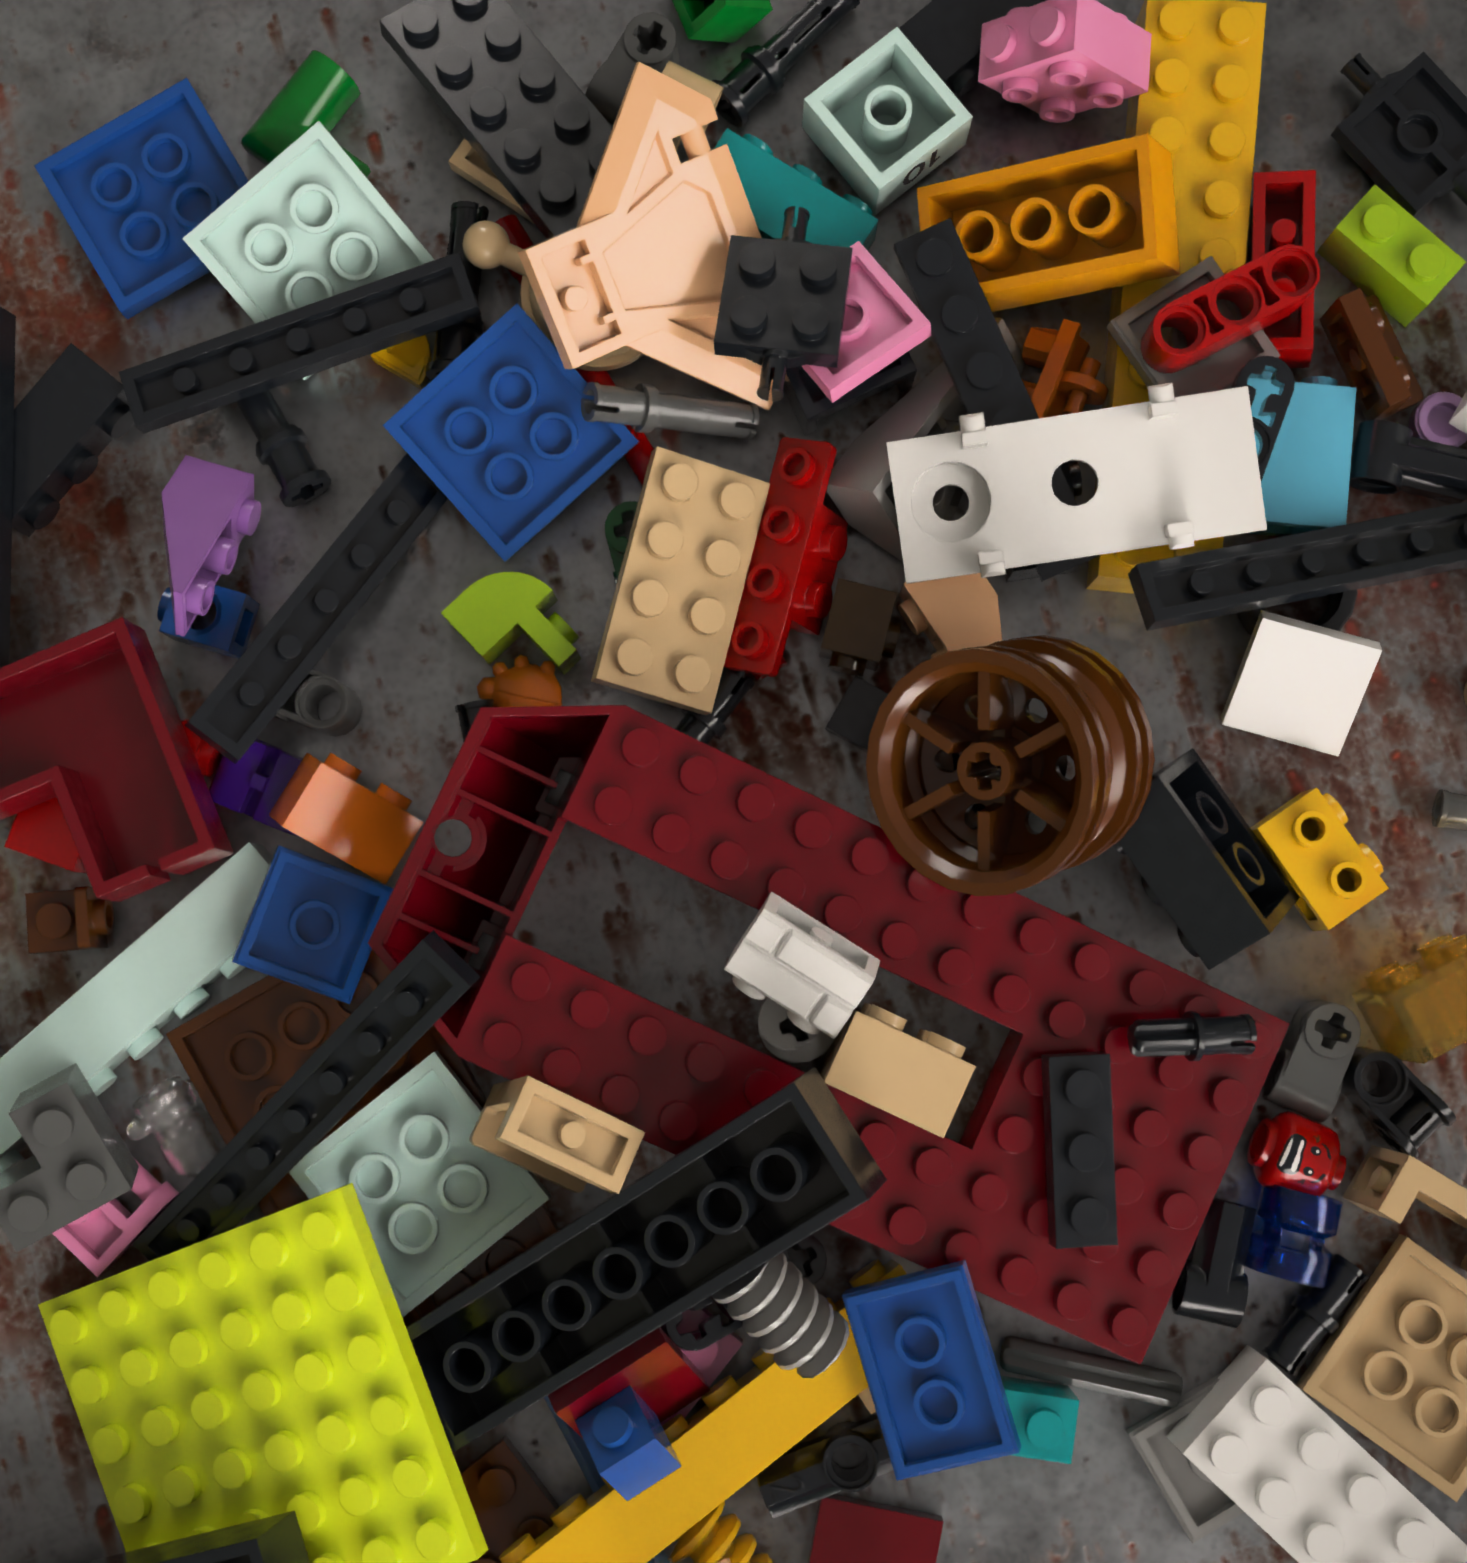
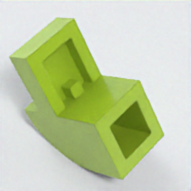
M499 572L487 575L471 584L441 612L448 623L489 665L523 633L564 675L581 660L578 651L572 645L579 639L576 632L556 612L549 618L543 615L558 601L553 590L547 584L531 575L520 572Z

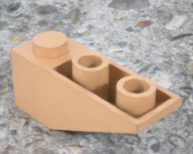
M981 573L910 584L903 583L899 595L904 602L898 605L899 612L915 635H919L922 632L925 633L936 650L931 655V658L949 651L988 646L1002 641L998 594L987 578H981ZM973 695L968 704L971 713L978 717V696Z

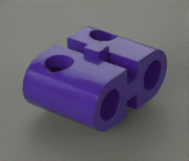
M256 739L236 764L224 755L222 756L209 787L212 800L233 811L253 817L252 819L272 828L298 836L278 824L269 816V813L303 758L283 751L281 748L265 741Z

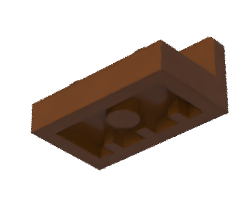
M1361 288L1338 297L1319 321L1350 387H1357L1356 399L1366 421L1381 420L1418 404L1424 398V394L1378 297L1375 295L1365 297Z

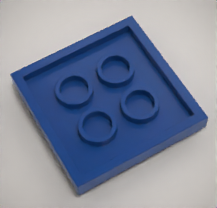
M187 78L34 165L110 296L127 320L210 272L182 238L249 181Z
M518 303L383 424L384 428L504 562L508 561L639 443L624 424L599 421L587 422L584 420L581 412V399L594 400V396L583 393L587 382L575 368L565 370L556 346Z

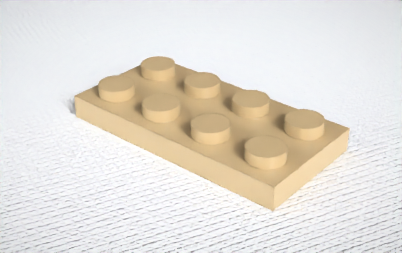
M658 446L651 452L591 682L698 714L708 715L712 713L770 483Z

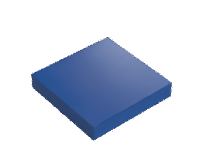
M278 845L232 957V962L350 1004L372 950L368 941L394 888Z

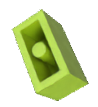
M1375 184L1337 225L1317 251L1319 255L1358 288H1361L1367 296H1377L1382 308L1404 327L1412 322L1430 304L1466 263L1462 257Z

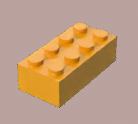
M1148 133L917 188L920 232L951 218L992 312L1180 274L1171 153Z

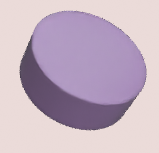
M1437 392L1427 396L1413 409L1410 415L1408 428L1413 431L1412 437L1459 447L1467 441V434L1449 424L1462 398L1450 392Z

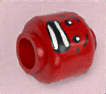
M1291 1111L1279 1113L1272 1120L1268 1118L1263 1119L1254 1130L1248 1146L1247 1160L1254 1167V1175L1257 1181L1268 1189L1301 1202L1317 1200L1327 1189L1335 1190L1345 1174L1346 1158L1340 1155V1141L1337 1133L1324 1124Z

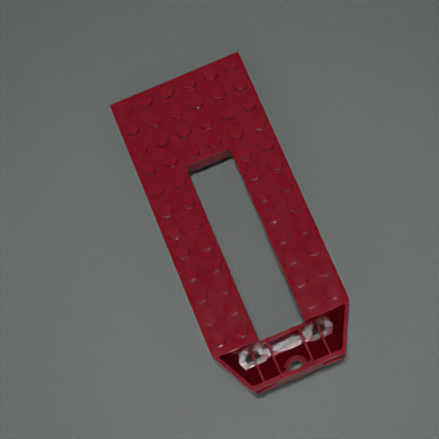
M626 705L480 707L368 941L370 947L390 972H392L419 942L433 930L467 964L472 954H478L480 950L478 941L482 933L484 932L494 937L480 969L469 965L480 978L434 1024V1027L458 1057L509 1080L530 1076L644 1131L645 1135L642 1140L677 1155L806 1072L513 937V934L567 821L758 911L769 894L773 892L881 960L880 968L1010 1029L960 1142L946 1136L944 1138L939 1137L826 1084L887 1179L868 1201L831 1222L829 1225L927 1269L966 1260L975 1291L1141 1365L1290 1023L1016 892L1008 895L974 896L949 890L921 875L896 851L881 827ZM559 770L571 774L557 806H554L545 800L549 791L556 789L558 782L555 779ZM446 820H459L467 825L471 832L470 846L461 855H444L435 845L434 836L436 829ZM1187 1011H1196L1200 1017L1249 1014L1256 1025L1257 1041H1244L1245 1043H1253L1256 1046L1255 1051L1250 1055H1203L1200 1061L1190 1062L1184 1055L1147 1057L1133 1055L1129 1050L1127 1029L1137 1019L1182 1018ZM1103 1051L1110 1054L1118 1245L1056 1249L1049 1244L1041 1054Z

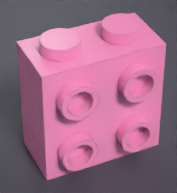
M1047 0L1030 7L1013 8L1008 11L1007 15L982 24L978 82L1001 93L1002 98L1006 101L1020 103L1039 113L1040 118L1045 121L1054 123L1067 122L1072 120L1077 113L1094 108L1117 107L1123 103V99L1148 92L1152 34L1129 21L1124 14L1114 12L1096 0Z

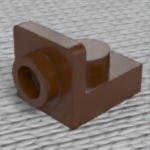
M84 886L75 887L73 890L25 893L28 954L108 948L107 935L113 933L115 925L113 904L110 900L97 899L92 887Z

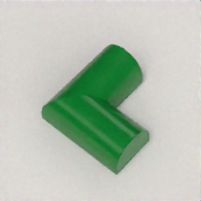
M312 50L243 136L241 144L247 152L267 166L318 121L330 133L361 94L354 80L338 64L323 53ZM343 148L367 177L371 172L369 166Z

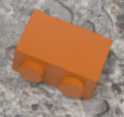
M331 752L325 762L306 753L269 813V816L287 830L386 885L424 823L407 811L412 800L382 782L375 792L357 782L362 771Z

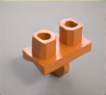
M1063 319L1059 330L1031 327L1026 337L1022 352L1025 364L1043 369L1037 384L1022 380L1039 418L1063 415V413L1082 412L1085 404L1102 405L1106 400L1109 389L1105 384L1096 379L1101 363L1094 358L1086 357L1090 346L1088 342L1079 336L1082 326L1078 322Z

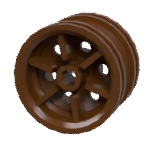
M1038 635L998 641L988 646L949 651L918 664L897 681L879 707L869 734L866 771L870 799L880 826L896 851L921 875L949 890L974 896L1008 895L1039 884L1063 870L1081 865L1098 857L1118 843L1140 816L1151 789L1155 757L1151 726L1142 702L1123 673L1098 652L1073 640ZM973 695L978 696V717L971 713L968 704ZM1033 698L1040 700L1047 709L1046 719L1029 712V703ZM958 752L960 758L957 770L954 771L952 753ZM1067 756H1070L1074 761L1075 776L1073 779L1065 778L1068 763ZM974 804L985 806L984 809L978 811V816L971 808ZM1031 812L1046 822L1045 828L1040 833L1034 832L1029 825L1028 818Z

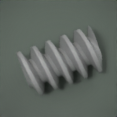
M765 997L761 1002L757 1015L758 1032L765 1047L777 1058L791 1063L810 1062L823 1055L833 1043L834 1039L822 1031L818 1034L805 1032V1036L801 1038H796L790 1030L781 1031L779 1022L788 1018L787 1009L768 997Z
M783 1252L712 1295L718 1303L727 1304V1312L734 1320H743L742 1327L750 1337H758L759 1346L765 1353L774 1354L773 1360L781 1369L792 1370L797 1368V1373L802 1378H814L824 1372L837 1360L846 1346L849 1337L848 1322L838 1311L833 1310V1306L823 1295L818 1294L815 1286L807 1278L802 1277L801 1271L794 1263L787 1261L786 1255Z

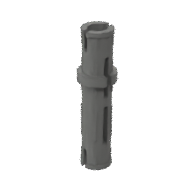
M589 382L585 386L583 393L594 396V400L581 399V412L585 421L630 425L632 429H635V432L650 433L654 428L735 437L749 441L756 435L757 430L745 427V423L759 425V410L754 403L659 392L654 385L640 383L633 389Z

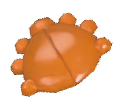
M519 655L514 659V667L509 669L504 662H496L492 666L495 677H483L477 685L479 698L482 700L493 699V707L562 705V687L554 675L555 665L552 661H543L541 666L530 664L527 656Z

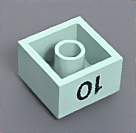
M896 27L804 98L802 128L863 202L870 207L873 214L877 215L966 145L973 116L901 30Z

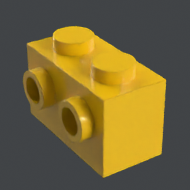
M1317 787L1299 793L1250 828L1300 898L1294 906L1312 931L1330 930L1389 888L1380 877L1384 869L1378 857L1366 844H1357L1344 826L1348 823V818L1341 805L1330 794L1325 793L1322 795Z

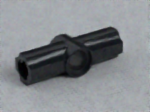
M875 1414L857 1422L846 1421L837 1423L829 1428L825 1435L790 1448L760 1472L756 1478L765 1505L772 1519L841 1491L849 1493L861 1491L869 1486L874 1478L894 1470L878 1416ZM843 1444H858L865 1450L866 1458L861 1465L853 1469H845L835 1464L832 1459L833 1454Z

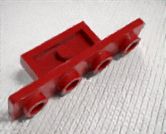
M784 437L779 442L769 480L770 487L724 667L730 670L775 677L780 668L790 628L800 633L819 636L823 618L830 611L833 598L831 587L837 564L844 556L847 548L848 537L846 530L848 523L823 504L837 453L836 447L829 442Z

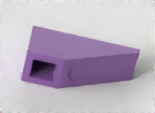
M185 455L161 492L164 541L175 633L183 637L187 634L197 615L204 616L208 612L213 601L217 581L221 574L229 575L237 559L240 542L245 535L252 536L261 515V503L254 499V474Z

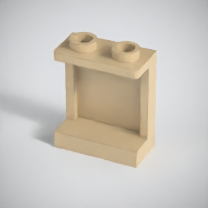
M525 1076L493 1085L469 1141L478 1148L574 1193L582 1192L588 1182L611 1194H619L645 1132L530 1076Z
M1374 1145L1370 1147L1342 1197L1362 1210L1399 1224L1402 1223L1416 1199L1467 1230L1466 1188L1410 1155ZM1467 1253L1460 1265V1268L1466 1272Z

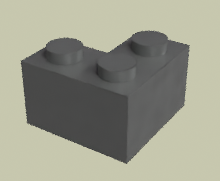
M76 1063L19 1094L9 1112V1116L34 1155L0 1173V1227L16 1252L131 1190L139 1168Z

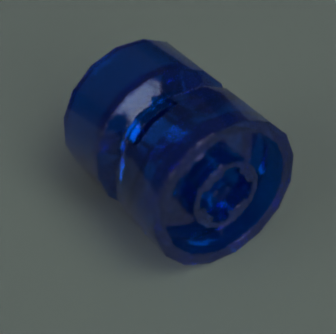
M1262 1185L1256 1215L1264 1223L1262 1229L1252 1232L1245 1266L1281 1279L1325 1288L1333 1254L1325 1246V1241L1327 1238L1337 1235L1344 1201L1324 1195L1316 1196L1278 1185L1265 1187ZM1282 1229L1306 1235L1302 1250L1280 1244Z

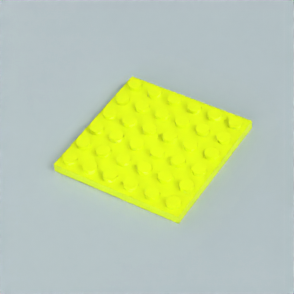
M353 1183L38 1304L126 1552L291 1511L296 1513L310 1563H469L478 1560L489 1550Z

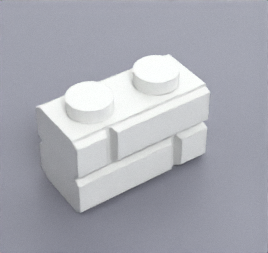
M771 892L737 943L724 970L733 975V983L747 996L757 1000H763L765 997H768L787 1009L788 1018L801 1030L810 1034H818L822 1031L834 1039L872 986L881 960Z

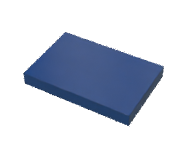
M966 1260L846 1289L843 1292V1302L897 1481L1020 1452V1439Z

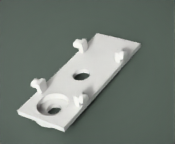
M1172 382L1147 387L1148 402L985 427L984 412L959 416L961 431L886 442L906 584L981 573V578L1005 575V569L1164 545H1169V550L1195 546L1194 541L1267 530L1248 386L1174 397ZM1068 461H1081L1088 464L1095 472L1097 478V490L1093 498L1079 506H1071L1061 502L1054 495L1052 489V476L1055 470L1061 464ZM948 485L963 489L969 500V508L966 514L955 521H946L940 518L933 508V498L936 492Z

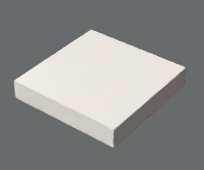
M1261 610L1221 714L1222 725L1339 756L1381 655L1382 648L1380 642Z

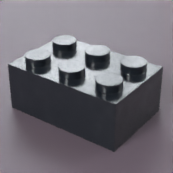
M1194 748L1152 775L1151 789L1139 818L1124 837L1113 845L1119 853L1128 855L1142 875V886L1149 898L1155 904L1164 906L1178 926L1177 933L1185 949L1191 955L1200 957L1208 970L1269 935L1300 898Z

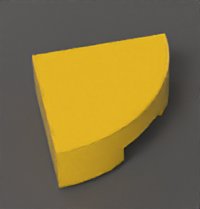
M426 335L371 354V358L375 363L420 390L427 385L429 378L426 376L427 363L432 361V353Z

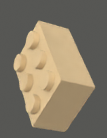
M864 1003L861 1012L853 1010L848 1021L837 1037L834 1038L818 1072L824 1082L944 1138L976 1068L975 1065L961 1059L966 1047L932 1031L919 1029L916 1038L902 1032L907 1022L906 1019L874 1004Z

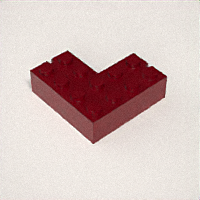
M120 617L0 668V820L57 797L96 898L117 902L170 881L171 878L168 872L185 875L234 854L146 632L124 617Z

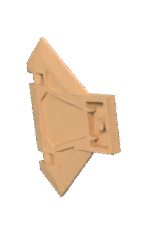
M637 62L577 226L519 251V257L565 370L577 368L625 346L740 399L754 403L762 409L770 410L773 404V379L771 380L768 401L761 399L757 395L762 365L746 358L715 355L714 338L731 235L762 238L728 145L725 144L711 150L702 127L718 119L710 98L641 62ZM677 136H680L688 160L680 162L672 141Z

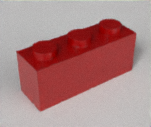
M1316 170L1254 172L1251 201V261L1288 244L1300 245L1310 250L1315 256ZM1282 272L1272 273L1273 281L1278 288L1286 292L1296 291L1294 281L1290 276ZM1314 291L1292 314L1263 329L1281 355L1279 359L1284 361L1290 368L1310 367L1314 347Z

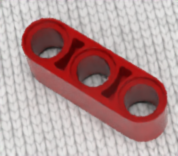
M1284 245L1166 304L1157 312L1141 338L1140 350L1143 359L1152 369L1160 373H1175L1289 316L1300 307L1319 282L1320 267L1317 258L1310 250L1300 245ZM1282 272L1290 276L1294 281L1296 291L1286 292L1278 288L1273 281L1272 273ZM1224 299L1235 303L1240 309L1242 318L1240 320H1229L1218 311L1216 301ZM1173 327L1180 330L1186 337L1187 347L1179 349L1168 345L1162 338L1161 328Z

